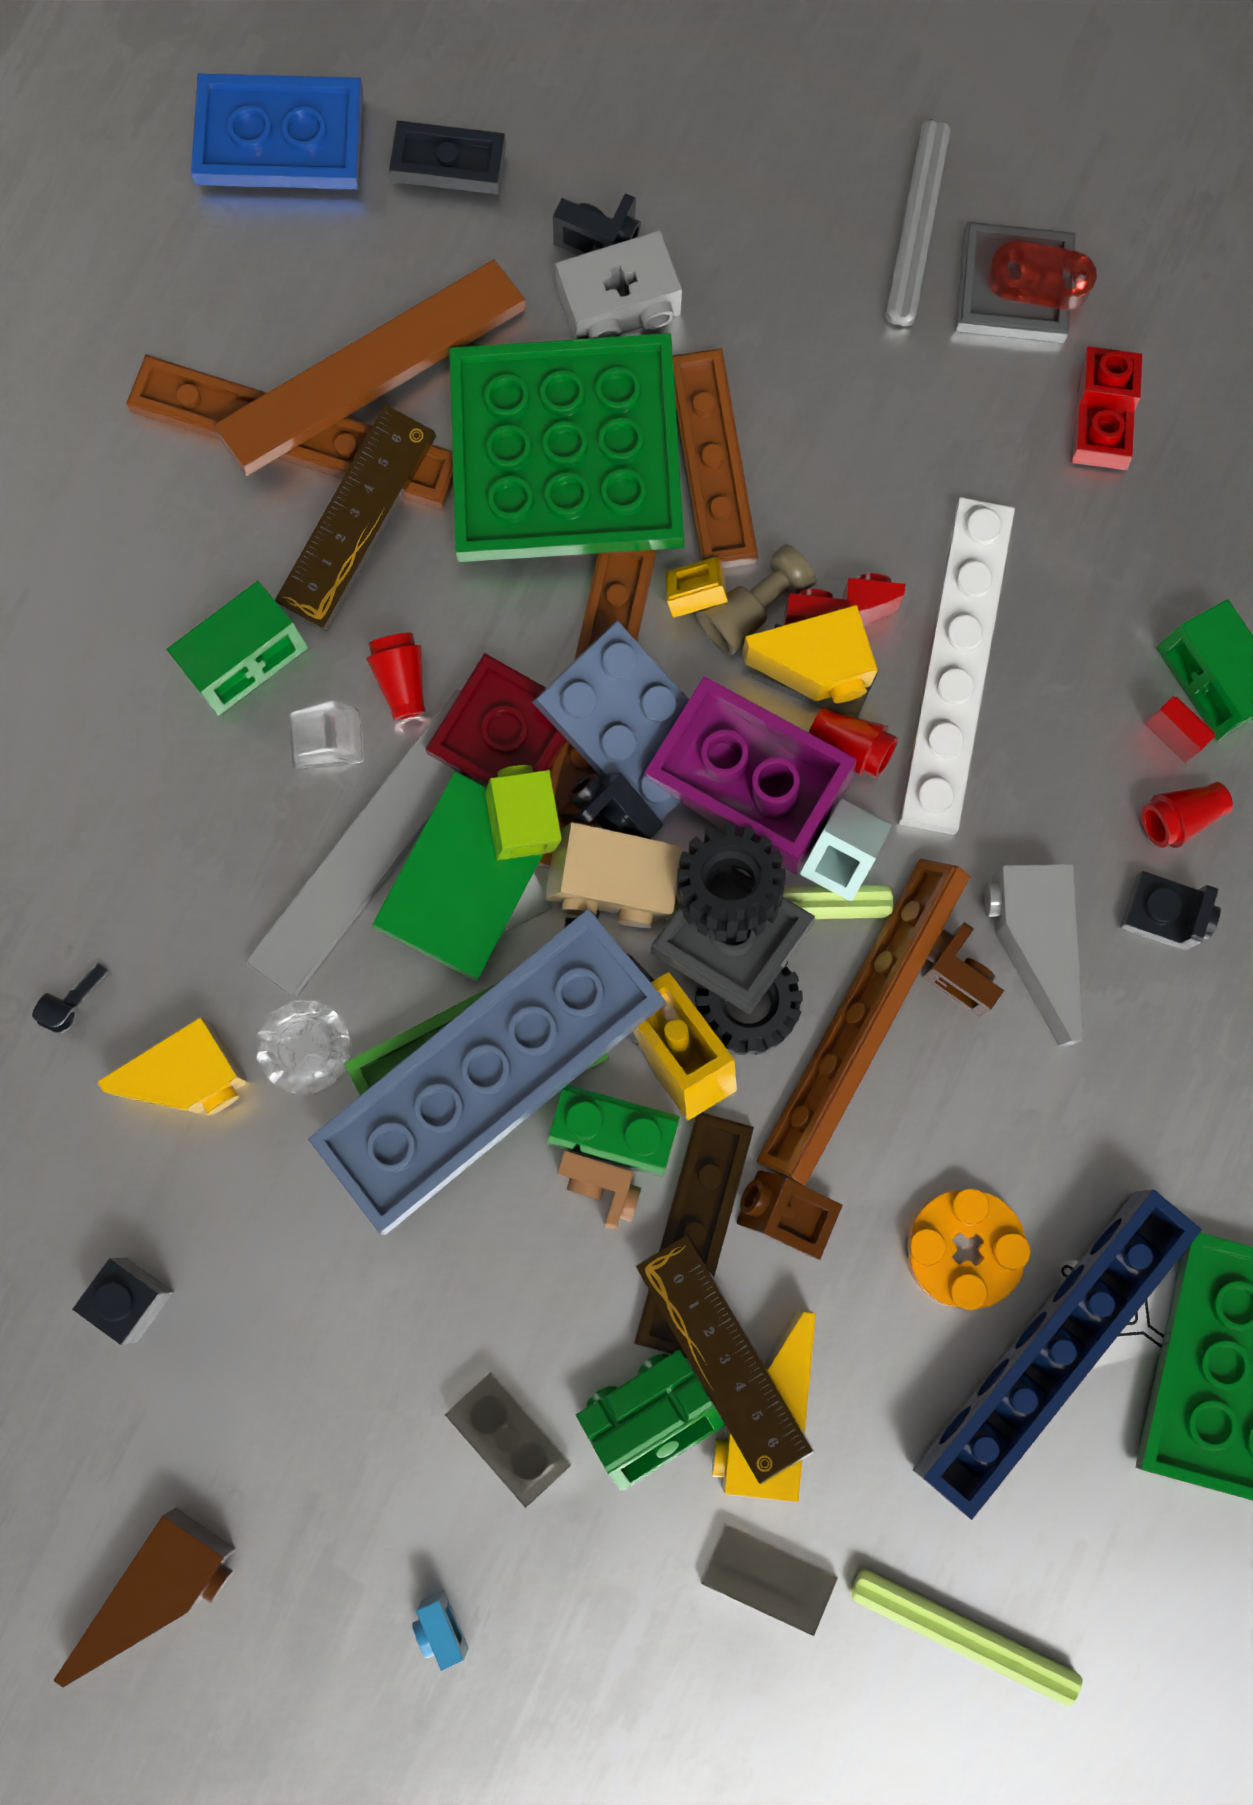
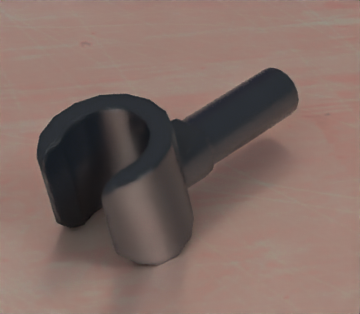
M97 963L68 992L64 1000L50 993H45L39 999L32 1012L33 1019L37 1021L38 1025L55 1033L68 1031L76 1019L78 1006L109 972L101 964Z

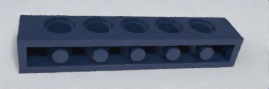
M1156 1190L1135 1191L912 1471L956 1509L973 1520L1202 1229Z

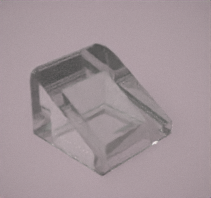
M331 701L289 713L293 769L302 770L352 765L363 761L360 713L356 707Z

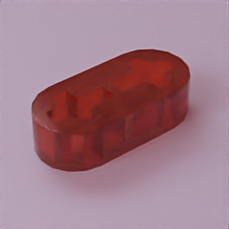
M1011 241L1003 244L995 252L987 272V279L991 290L997 296L1006 300L1061 310H1072L1081 306L1088 299L1096 282L1097 272L1093 261L1083 253L1034 243ZM1009 262L1019 264V272L1022 273L1020 279L1009 278L1010 271L1007 268ZM1064 272L1073 273V281L1077 283L1074 289L1064 287L1065 281L1061 278Z

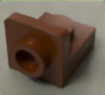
M963 922L953 934L946 929L941 931L927 957L932 964L923 978L981 1017L994 1007L1005 990L993 983L996 977L986 966L971 958H966L963 962L956 957V954L974 930L973 927Z
M759 1170L754 1180L748 1184L742 1194L740 1201L741 1211L736 1223L804 1255L820 1260L843 1205L787 1177Z

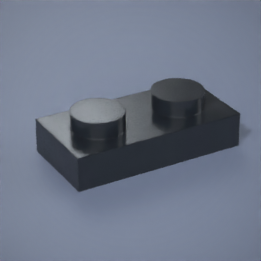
M397 120L389 167L391 182L499 195L506 149L505 133Z

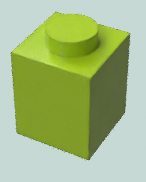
M518 765L498 771V777L490 778L485 791L497 861L555 852L562 837L550 770L533 772V768L530 765Z

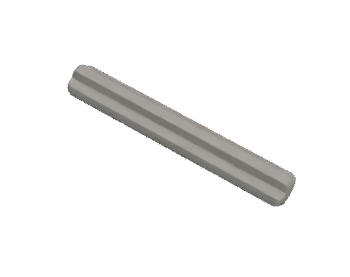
M926 120L922 124L885 315L886 320L891 324H899L904 327L910 326L914 323L917 314L951 132L950 126L945 121Z

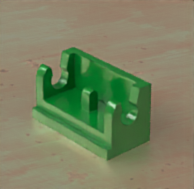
M257 580L166 650L215 713L220 716L307 650L308 646L291 619Z
M1226 599L1181 624L1156 646V649L1207 726L1215 732L1217 741L1253 720V635L1229 599Z

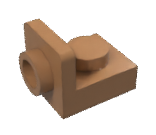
M564 1151L558 1174L570 1178L566 1189L601 1200L604 1189L614 1191L615 1194L605 1227L616 1230L619 1219L632 1221L642 1188L630 1184L634 1172Z

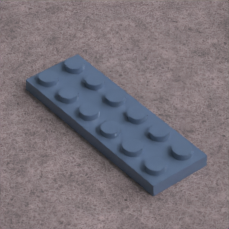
M587 909L314 1133L308 1140L378 1233L386 1235L664 1006L666 1001L593 913Z

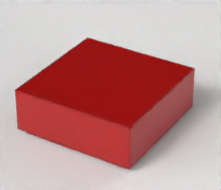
M1174 696L1145 723L1185 763L1198 754L1216 736L1209 726L1178 697Z

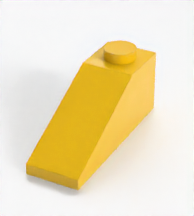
M798 1310L766 1361L765 1366L805 1433L816 1313ZM728 1428L726 1440L715 1439L712 1477L722 1478L721 1487L724 1494L799 1502L802 1461L761 1485L755 1478Z

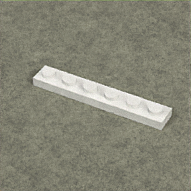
M961 497L956 505L901 807L900 825L955 835L959 830L1015 511L1013 507Z

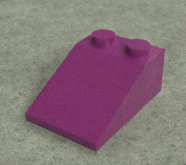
M703 676L644 774L645 777L722 831H724L725 825H735L734 835L743 837L745 827L754 829V841L757 843L765 835L772 841L771 853L779 850L783 858L782 867L797 875L840 799L854 778L857 759Z

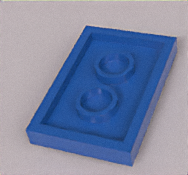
M198 73L191 175L195 185L358 190L363 107L361 78Z

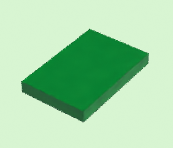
M454 771L372 923V928L477 982L543 854L497 861L485 795L487 788Z

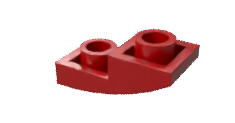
M1087 346L1077 401L1072 463L1127 470L1133 457L1134 412L1141 398L1142 353Z
M866 573L859 575L858 578H848L842 599L833 598L832 593L821 589H805L800 591L799 594L789 593L784 611L783 626L855 605L858 607L864 626L897 613L905 595L906 584L891 582V578L883 574Z

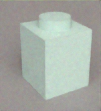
M841 798L800 875L852 902L893 825Z

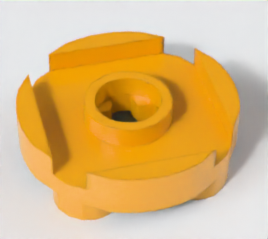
M975 1189L942 1193L926 1202L918 1210L910 1223L907 1244L909 1270L921 1290L940 1304L964 1310L990 1307L1005 1299L1019 1284L1025 1265L1030 1257L1029 1243L1025 1238L1024 1228L1017 1215L1005 1202L996 1196ZM961 1234L966 1239L975 1235L979 1239L981 1244L978 1246L977 1251L981 1257L975 1264L969 1260H964L958 1264L952 1257L958 1249L953 1242L956 1235Z

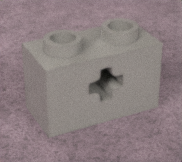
M661 230L555 263L556 289L574 339L620 337L622 333L641 327L656 329L668 324L674 317L681 314L682 287Z

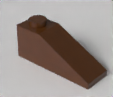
M177 1508L162 1515L53 1681L64 1688L187 1614L203 1598L212 1603L233 1573V1570L225 1564L235 1548Z

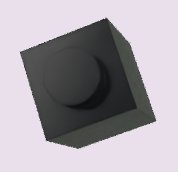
M109 1258L72 1310L118 1344L126 1345L139 1342L174 1292L128 1258Z

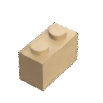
M572 822L560 829L562 840L555 852H552L545 900L562 903V912L580 916L587 909L594 916L597 915V910L618 914V923L637 928H651L652 922L673 915L677 891V869H679V859L683 846Z

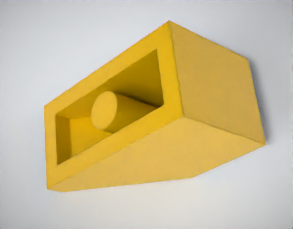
M857 605L745 636L742 656L746 665L814 701L832 697L834 703H843L859 698L867 692L866 687L871 686L878 671Z
M667 972L651 982L664 998L666 1004L633 1030V1033L656 1078L686 1120L689 1121L737 1091L735 1059L670 972Z
M200 1017L100 1079L97 1083L103 1092L118 1097L196 1114L205 1110L207 1115L210 1116L234 1103L239 1098L235 1090L248 1083L213 1024Z

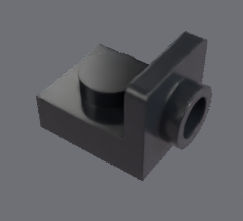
M625 193L613 219L605 216L600 209L591 204H576L561 198L553 214L554 245L574 254L582 255L637 238L641 221L635 219L636 197Z
M592 773L585 776L571 788L568 793L570 801L559 812V815L566 823L590 822L599 813L597 820L603 829L651 839L664 825L621 773L600 775Z
M1142 871L1136 876L1120 928L1187 951L1202 943L1203 939L1209 940L1217 927L1221 908L1214 905L1218 888L1205 885L1197 890Z

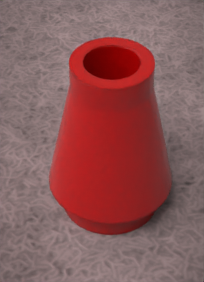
M413 633L393 634L369 642L371 656L367 657L366 660L390 707L393 720H403L425 714L422 646L415 645Z
M825 707L818 712L809 730V733L856 758L855 772L860 777H863L866 773L875 778L880 777L887 767L898 742V737L888 733L887 725L836 713Z
M1214 782L1202 787L1156 794L1152 797L1150 803L1142 808L1141 820L1143 828L1149 839L1160 848L1167 846L1179 848L1214 821L1231 813L1233 801L1228 789L1220 782Z

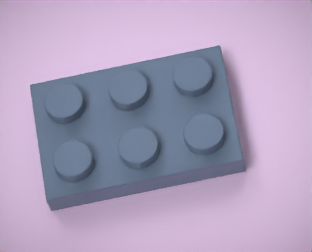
M616 621L555 678L532 703L599 775L621 773L660 821L680 802V800L645 777L644 773L689 699L620 622Z

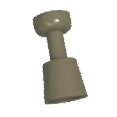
M785 544L775 551L770 560L772 573L750 591L743 586H737L727 592L728 602L697 611L696 617L701 628L713 644L724 654L733 656L744 645L745 636L754 634L766 622L767 615L764 608L783 592L788 590L792 594H799L800 591L811 589L816 585L817 580L813 569L794 547Z

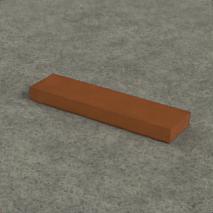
M720 348L673 355L677 426L700 561L719 557L723 568L757 564L758 552L723 350Z

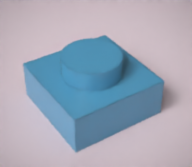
M442 1590L423 1599L416 1610L419 1620L412 1623L413 1631L424 1657L427 1659L434 1655L442 1671L463 1661L468 1651V1645L445 1591Z

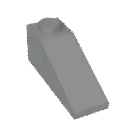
M1074 864L1003 865L992 876V882H986L984 907L986 916L994 917L995 933L1058 1045H1074L1084 1040Z

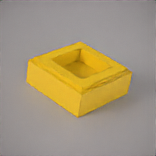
M719 557L692 563L665 573L667 603L673 618L728 602L725 573Z

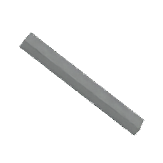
M456 689L245 961L293 998L298 995L420 836L454 771L459 773L428 755L425 748L459 695L460 690Z

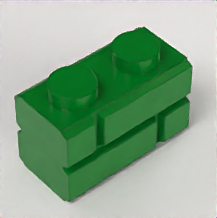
M567 1085L562 1089L547 1142L550 1146L628 1168H637L639 1171L663 1177L680 1116Z
M680 1349L671 1355L662 1353L649 1358L640 1366L636 1377L620 1387L608 1386L598 1390L588 1399L587 1407L575 1414L603 1467L621 1492L726 1426Z

